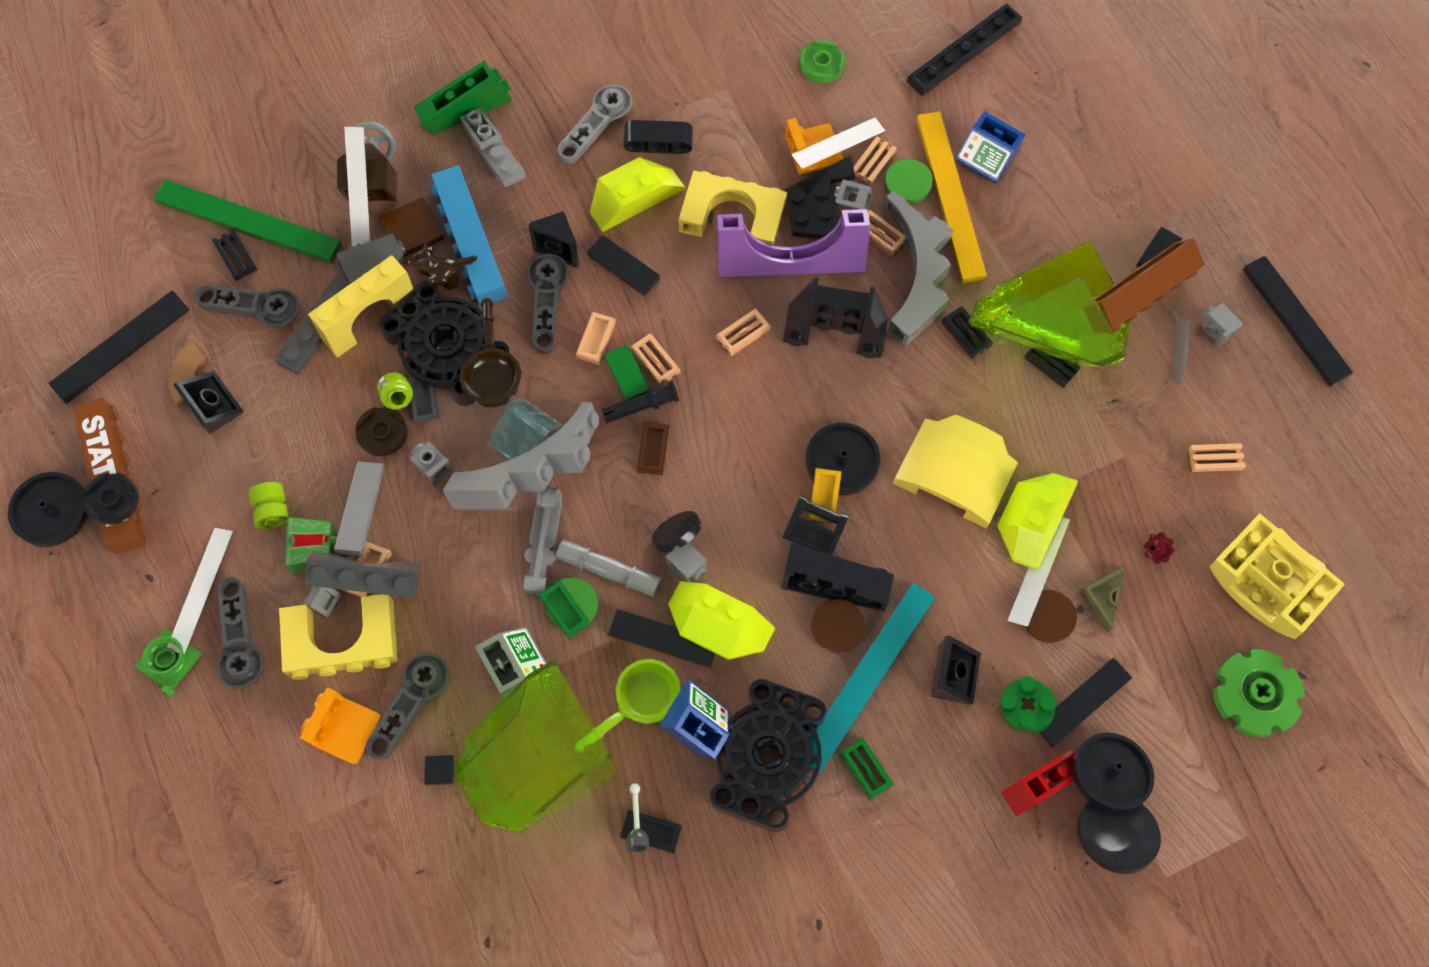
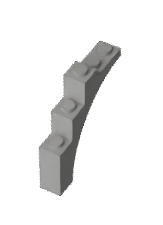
M892 191L886 196L884 210L897 223L902 233L908 237L907 243L912 255L914 272L912 290L903 307L890 320L887 331L906 347L946 310L949 298L941 288H936V286L948 276L951 267L948 259L943 254H939V252L949 244L953 230L947 222L940 220L937 216H934L929 221L926 220L923 213L916 211L903 196H899Z
M582 402L575 414L559 431L532 450L492 467L474 471L454 472L443 489L452 509L507 510L517 491L544 492L554 473H582L591 456L587 445L599 425V416L595 412L592 403Z

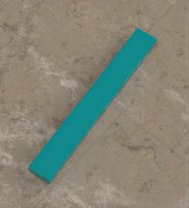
M912 583L826 713L824 722L816 728L821 743L822 755L819 775L935 599V596L915 583ZM814 739L810 740L812 753L817 755V747ZM811 763L810 769L815 771L816 763Z

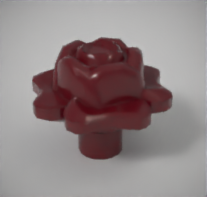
M1163 532L1157 535L1151 534L1149 540L1144 544V548L1147 550L1145 553L1146 557L1151 558L1155 564H1160L1161 561L1164 563L1169 562L1170 556L1175 552V548L1172 547L1173 539L1167 538Z

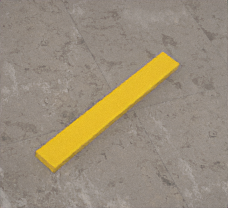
M941 112L917 115V124L944 221L953 230L950 243L961 282L968 283L985 280L987 277Z

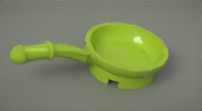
M654 659L638 660L627 666L619 676L615 688L616 699L619 705L618 709L620 711L607 718L596 728L594 727L582 740H578L575 745L576 752L585 753L590 746L597 740L602 739L605 733L624 720L625 717L644 724L662 721L681 690L680 680L674 670L664 662Z

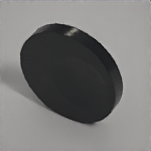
M834 423L821 428L811 438L805 456L806 469L813 482L816 468L841 471L838 495H853L866 489L875 479L880 466V451L874 438L863 428L850 423Z
M45 472L27 479L16 489L9 502L8 520L12 530L27 543L39 547L56 546L68 541L80 531L88 516L83 508L84 488L72 477L59 472Z
M1116 733L1093 735L1084 741L1074 755L1072 772L1079 791L1091 804L1104 811L1112 813L1130 812L1145 802L1153 790L1154 771L1150 759L1137 743L1123 735Z
M1088 802L1078 817L1077 834L1082 848L1096 864L1108 871L1119 874L1139 872L1145 869L1159 852L1161 845L1160 829L1152 813L1143 804L1130 812L1112 813L1104 811Z

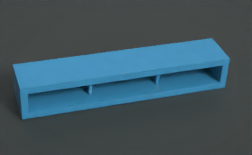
M460 166L431 174L434 184H430L434 198H440L441 203L437 204L441 217H447L448 223L444 225L449 239L453 237L456 243L452 244L456 258H466L476 255L478 258L474 263L461 267L464 279L469 278L471 283L467 285L471 299H477L479 307H481V302L484 298H490L493 303L508 298Z

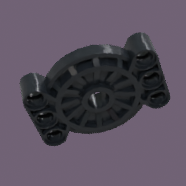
M429 280L422 281L380 319L379 327L384 339L389 344L397 345L398 354L405 369L417 381L433 388H451L455 401L461 406H469L476 401L471 399L466 393H458L462 389L459 376L461 367L466 360L485 348L483 323L481 322L482 311L472 303L459 298H441L437 285ZM428 294H433L429 298H424ZM415 311L413 314L407 315V312ZM392 327H397L394 331H388ZM451 339L453 340L454 348L450 345L439 346V344L443 340ZM494 341V347L510 353L509 346L505 342ZM403 350L408 352V356L406 359L404 358Z
M759 679L754 681L749 688L752 705L746 706L735 713L727 722L730 735L728 736L726 746H722L716 757L720 776L724 783L713 787L710 798L714 808L721 813L772 832H781L786 829L789 823V814L785 806L791 805L804 797L813 787L819 775L822 755L821 743L815 727L824 722L826 707L823 701L816 697L765 679ZM759 689H765L769 692V696L763 700L757 699L754 694ZM784 698H791L794 700L795 705L790 709H784L781 707L780 702ZM810 707H816L821 711V715L817 718H810L807 716L806 711ZM745 716L736 725H734L738 719ZM812 739H814L817 747V755L812 753L810 742ZM765 747H774L779 752L780 758L773 763H767L766 766L759 759V753ZM721 755L726 756L728 768L723 771L721 765ZM811 763H816L815 771L810 779L808 774ZM802 784L805 785V787L799 793H797L794 796L791 795L792 793L797 791ZM723 791L731 794V800L724 805L716 802L717 795ZM753 801L758 805L756 812L750 815L742 811L744 803ZM780 811L784 815V820L780 824H772L768 820L771 812Z

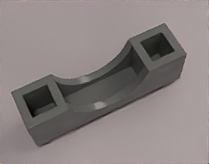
M312 551L307 559L304 585L415 598L418 588L420 564L399 561L379 564L362 563L348 560L339 554Z

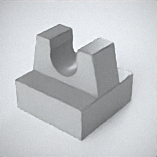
M311 586L310 594L302 602L320 615L328 618L342 594L333 588Z

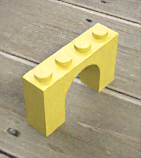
M693 170L678 219L679 232L702 237L711 210L720 203L734 201L744 204L752 211L755 219L751 234L760 241L775 246L786 206L787 192L778 188L759 186L753 182L746 183L731 177H720L706 171L699 172Z
M391 255L308 315L322 341L338 358L358 344L351 329L354 320L361 311L372 303L384 299L393 308L413 289L406 270Z
M385 594L361 597L362 633L358 641L351 648L340 653H326L318 649L314 636L313 611L307 604L279 608L282 672L289 678L291 677L292 680L307 679L308 675L319 673V676H332L336 674V671L340 670L360 672L363 670V667L374 666V668L381 669L390 667V663H397L393 599L390 595Z

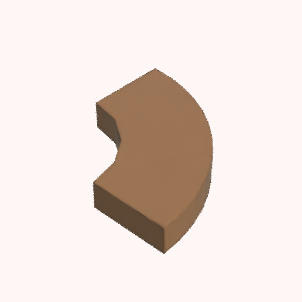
M193 340L180 350L169 371V391L178 408L184 406L186 402L173 386L174 383L198 376L201 368L209 362Z

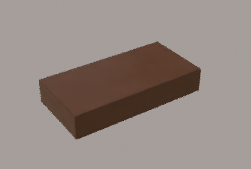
M644 422L637 468L638 473L663 475L669 425Z

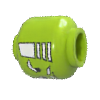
M397 372L387 373L377 383V393L382 404L387 408L398 410L406 407L411 402L413 390L408 379L403 374Z

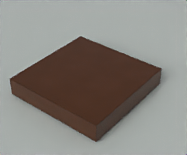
M423 197L379 216L386 234L393 233L396 241L400 240L406 253L403 257L419 251L423 248L424 244H427L428 247L444 239Z

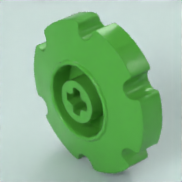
M1252 649L1246 653V657H1243L1240 653L1233 655L1217 670L1215 678L1219 680L1220 686L1213 689V699L1216 708L1223 719L1232 718L1235 721L1234 729L1251 737L1265 738L1271 735V729L1276 734H1280L1292 727L1299 719L1302 708L1297 705V701L1304 698L1303 685L1293 667L1286 669L1282 666V657L1266 650Z

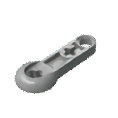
M610 84L603 86L596 92L591 108L558 146V154L563 163H576L611 122L622 119L629 113L632 108V96L625 87ZM612 99L613 101V99H617V103L614 104L612 102V104H609L608 100ZM586 132L588 133V137L582 136V137L580 138V135H579L580 133H581V134H585ZM566 148L576 150L572 156L563 155V151Z

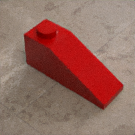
M1072 750L1020 779L1001 792L1016 817L1074 782L1072 763L1075 754Z

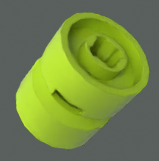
M260 483L248 490L250 505L255 509L252 515L254 526L257 529H274L288 523L287 505L284 504L285 494L281 483Z

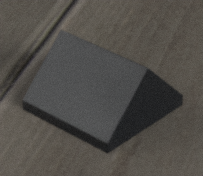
M564 211L530 222L528 227L533 251L540 254L557 255L566 264L578 268L579 258L576 239Z
M215 371L175 382L173 385L209 434L244 412Z
M945 636L939 645L931 697L973 705L981 652L951 636Z

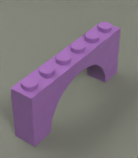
M867 209L842 210L838 224L829 234L813 243L797 247H780L760 241L747 230L742 214L717 215V262L719 277L866 272L870 231Z

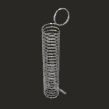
M1171 310L1175 313L1177 321H1179L1177 313L1174 310ZM1170 311V312H1169L1170 318H1171L1174 322H1177V321H1175V320L1172 318V316H1171V311ZM1189 325L1180 326L1189 329L1179 331L1185 332L1184 334L1176 333V338L1178 339L1175 340L1174 347L1177 349L1174 350V355L1182 357L1177 358L1182 361L1187 359L1186 353L1188 352L1187 343L1189 342V336L1179 335L1190 334ZM1186 361L1173 364L1172 373L1179 372L1177 370L1184 371L1182 369H1186ZM1184 363L1185 365L1184 367L1173 369L1175 367H1180L1177 364L1182 365ZM1185 371L1183 372V375H1181L1182 372L1172 374V375H1171V378H1170L1169 380H1167V381L1161 386V388H1163L1165 385H1167V384L1170 382V380H1171V383H1173V382H1172V378H1174V377H1179V376H1177V375H1180V376H1183V377L1175 378V379H1183V378L1185 379Z

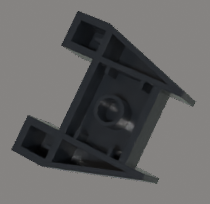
M814 278L789 304L783 342H787L792 346H807L811 326L824 331L832 329L842 331L848 335L859 334L856 354L866 358H881L888 319L875 287H870L869 293L818 285L819 278Z

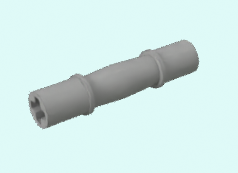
M565 539L560 543L556 559L576 566L582 571L586 569L606 579L624 584L628 589H634L651 597L656 595L661 583V577L638 569L637 566L632 568L613 558L592 552L591 548L582 547Z

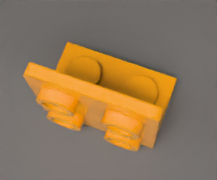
M796 118L789 119L786 123L785 138L791 154L835 136L830 123L803 129L802 126L799 127ZM840 151L802 169L793 157L799 176L823 170L843 159Z

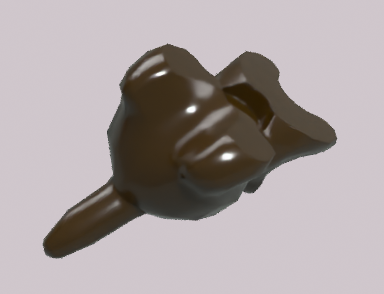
M424 244L423 248L414 255L415 261L407 260L406 264L414 270L429 276L427 279L435 285L452 290L458 286L461 267L474 263L478 258L476 255L455 260L437 258L433 254V247H427V244Z

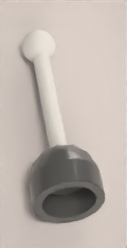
M633 783L630 785L629 791L633 798L634 830L627 835L626 845L629 852H644L650 848L647 833L640 829L638 805L640 786Z

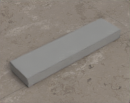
M357 461L334 547L336 554L363 555L384 472L383 463Z

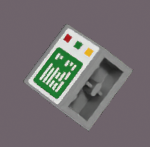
M527 627L499 633L475 646L504 700L552 674Z

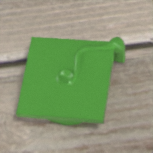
M165 628L158 638L146 646L143 656L134 667L161 685V691L167 696L172 697L175 694V687L201 657L202 653L188 644L184 654L180 642L176 638L171 637L172 632ZM168 643L176 645L180 653L167 648Z

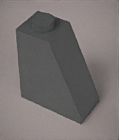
M392 233L336 253L337 264L348 286L391 255L402 266L403 255L406 253L400 240L396 241Z

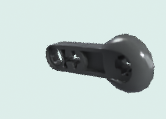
M543 254L534 258L527 270L529 283L535 293L532 341L535 350L541 354H548L555 348L558 294L567 282L569 274L565 261L553 254ZM545 269H551L552 273H550L549 277H545L543 273L546 272ZM544 314L549 315L547 329H543L541 318L544 317ZM541 336H548L551 339V343L546 347L539 346L537 341Z
M203 285L194 293L195 301L203 310L257 317L272 327L289 325L296 319L300 308L297 296L287 289H274L262 293ZM205 294H213L212 300L206 303L201 302Z
M228 577L219 583L217 590L224 646L218 660L217 673L219 679L225 685L235 689L246 688L253 685L260 678L263 672L264 661L260 651L251 640L245 587L237 578ZM229 585H238V591L234 596H225V590ZM230 604H234V608L240 613L236 615V620L234 621L229 617L233 615V607ZM240 660L246 664L245 667L242 666V671L234 668L235 665H239L237 662Z
M421 653L413 657L406 664L400 691L367 740L366 751L371 757L378 760L388 758L423 704L440 694L446 687L449 680V670L445 661L440 656L432 653ZM427 669H431L429 674L432 678L429 681L425 679V682H421V671L427 672ZM400 716L399 722L402 723L399 728L393 727L389 733L394 736L392 740L388 736L381 734L383 729L389 732L392 724L389 722L391 718L396 719ZM378 739H384L387 743L386 751L382 754H375L373 751V744Z

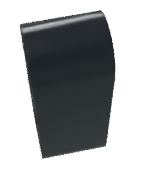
M631 120L625 123L624 148L627 151L686 154L692 151L693 126L690 123Z

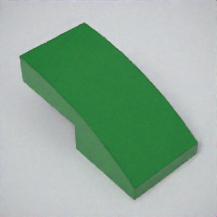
M627 345L604 354L624 400L648 390L642 373Z

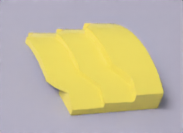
M953 415L940 421L925 419L893 484L915 495L919 488L966 510L963 518L987 529L1018 462L1008 455L1002 436L978 423L958 415Z
M1260 513L1209 566L1218 582L1241 607L1263 624L1292 639L1299 637L1345 585L1326 569L1324 563L1302 549L1283 529L1274 526Z

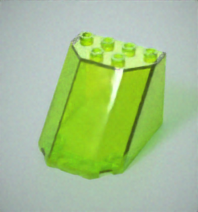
M1091 240L998 284L993 288L994 291L982 297L975 303V308H973L968 322L974 328L1072 364L1102 367L1107 364H1117L1126 356L1131 321L1122 323L1120 325L1121 329L1113 332L1095 300V297L1113 286L1114 282Z
M554 659L529 673L466 736L455 772L457 780L462 784L463 791L472 807L475 808L482 824L518 833L523 832L617 775L609 752Z

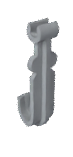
M547 486L544 492H538L529 544L532 548L527 549L524 554L526 562L531 564L529 575H526L524 579V593L539 595L547 589L548 578L545 577L547 566L553 565L556 561V555L552 549L556 547L562 509V493L559 488Z

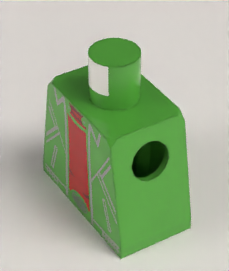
M288 517L285 566L292 573L306 571L307 559L312 551L336 554L334 547L337 536L336 529L332 523Z

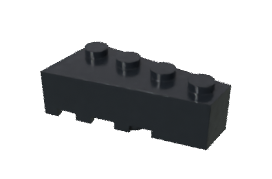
M791 543L781 589L829 600L842 599L856 606L885 612L889 603L894 574L888 573L883 568H872Z

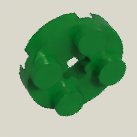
M1028 676L1021 680H1016L1009 684L1002 693L1000 700L1002 718L1009 727L1018 732L1032 731V733L1043 731L1054 719L1056 709L1054 694L1044 683ZM1023 701H1032L1034 710L1026 709L1024 711L1022 709Z

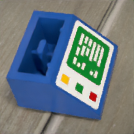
M984 111L972 127L955 161L996 184L1019 152L1026 134Z
M686 680L659 727L698 756L715 759L729 736V725L727 723L729 720V709L692 681Z

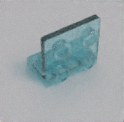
M524 398L510 400L487 443L512 460L545 442L549 436L554 435L563 425Z

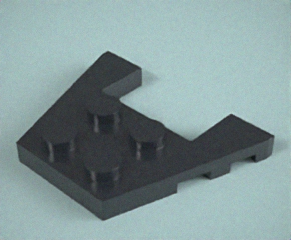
M851 156L784 189L787 192L786 204L792 236L821 239L829 234L838 224L831 184L840 183L842 180H855Z

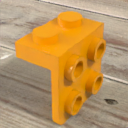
M327 687L325 692L320 693L314 704L315 710L311 718H307L304 721L300 733H302L300 739L311 746L355 765L359 763L366 750L367 740L380 722L381 716L375 711L342 697L337 691Z

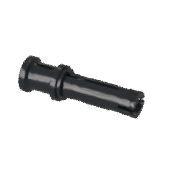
M671 380L668 381L667 385L656 389L648 388L645 394L606 408H601L606 424L611 421L651 407L656 410L659 409L660 405L668 402H679V397Z

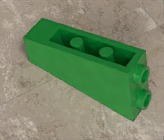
M484 60L415 105L414 109L422 124L434 135L460 124L459 117L479 107L485 113L510 102L512 98L508 91L511 88L505 78L500 75L495 66L490 67Z

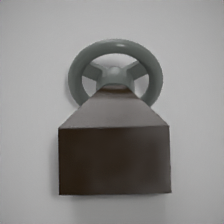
M361 122L354 127H363L364 130L373 129L381 133L376 137L364 136L368 201H397V173L389 163L396 150L393 135L386 127L375 122ZM387 140L388 151L383 155L380 152V144ZM345 153L337 159V189L349 202Z

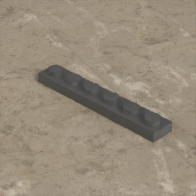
M340 269L309 313L347 287ZM308 314L275 359L278 365L297 375L300 374L322 342Z

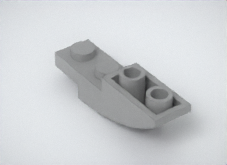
M481 107L459 117L471 141L496 180L499 179L506 188L526 178L523 168L506 147L500 133Z

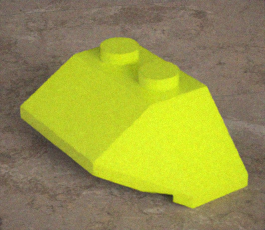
M638 157L598 178L590 215L603 233L685 190V187L673 169Z
M1051 473L1017 483L997 525L1014 563L1035 570L1039 569L1078 484V480Z
M680 581L668 603L681 637L727 660L764 652L775 630V627L754 607L704 583Z

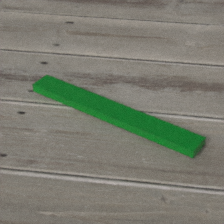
M164 179L153 198L160 205L229 229H235V231L332 264L336 253L342 245L340 239Z

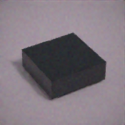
M425 756L424 784L454 785V756Z

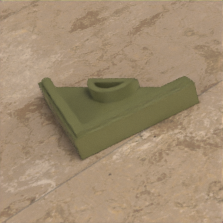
M1123 565L1080 590L1108 632L1114 628V619L1121 592V582L1125 570Z

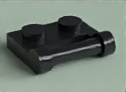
M801 495L782 538L795 544L833 555L849 515L843 512L838 514L808 501V497ZM803 510L837 524L835 530H829L800 517Z

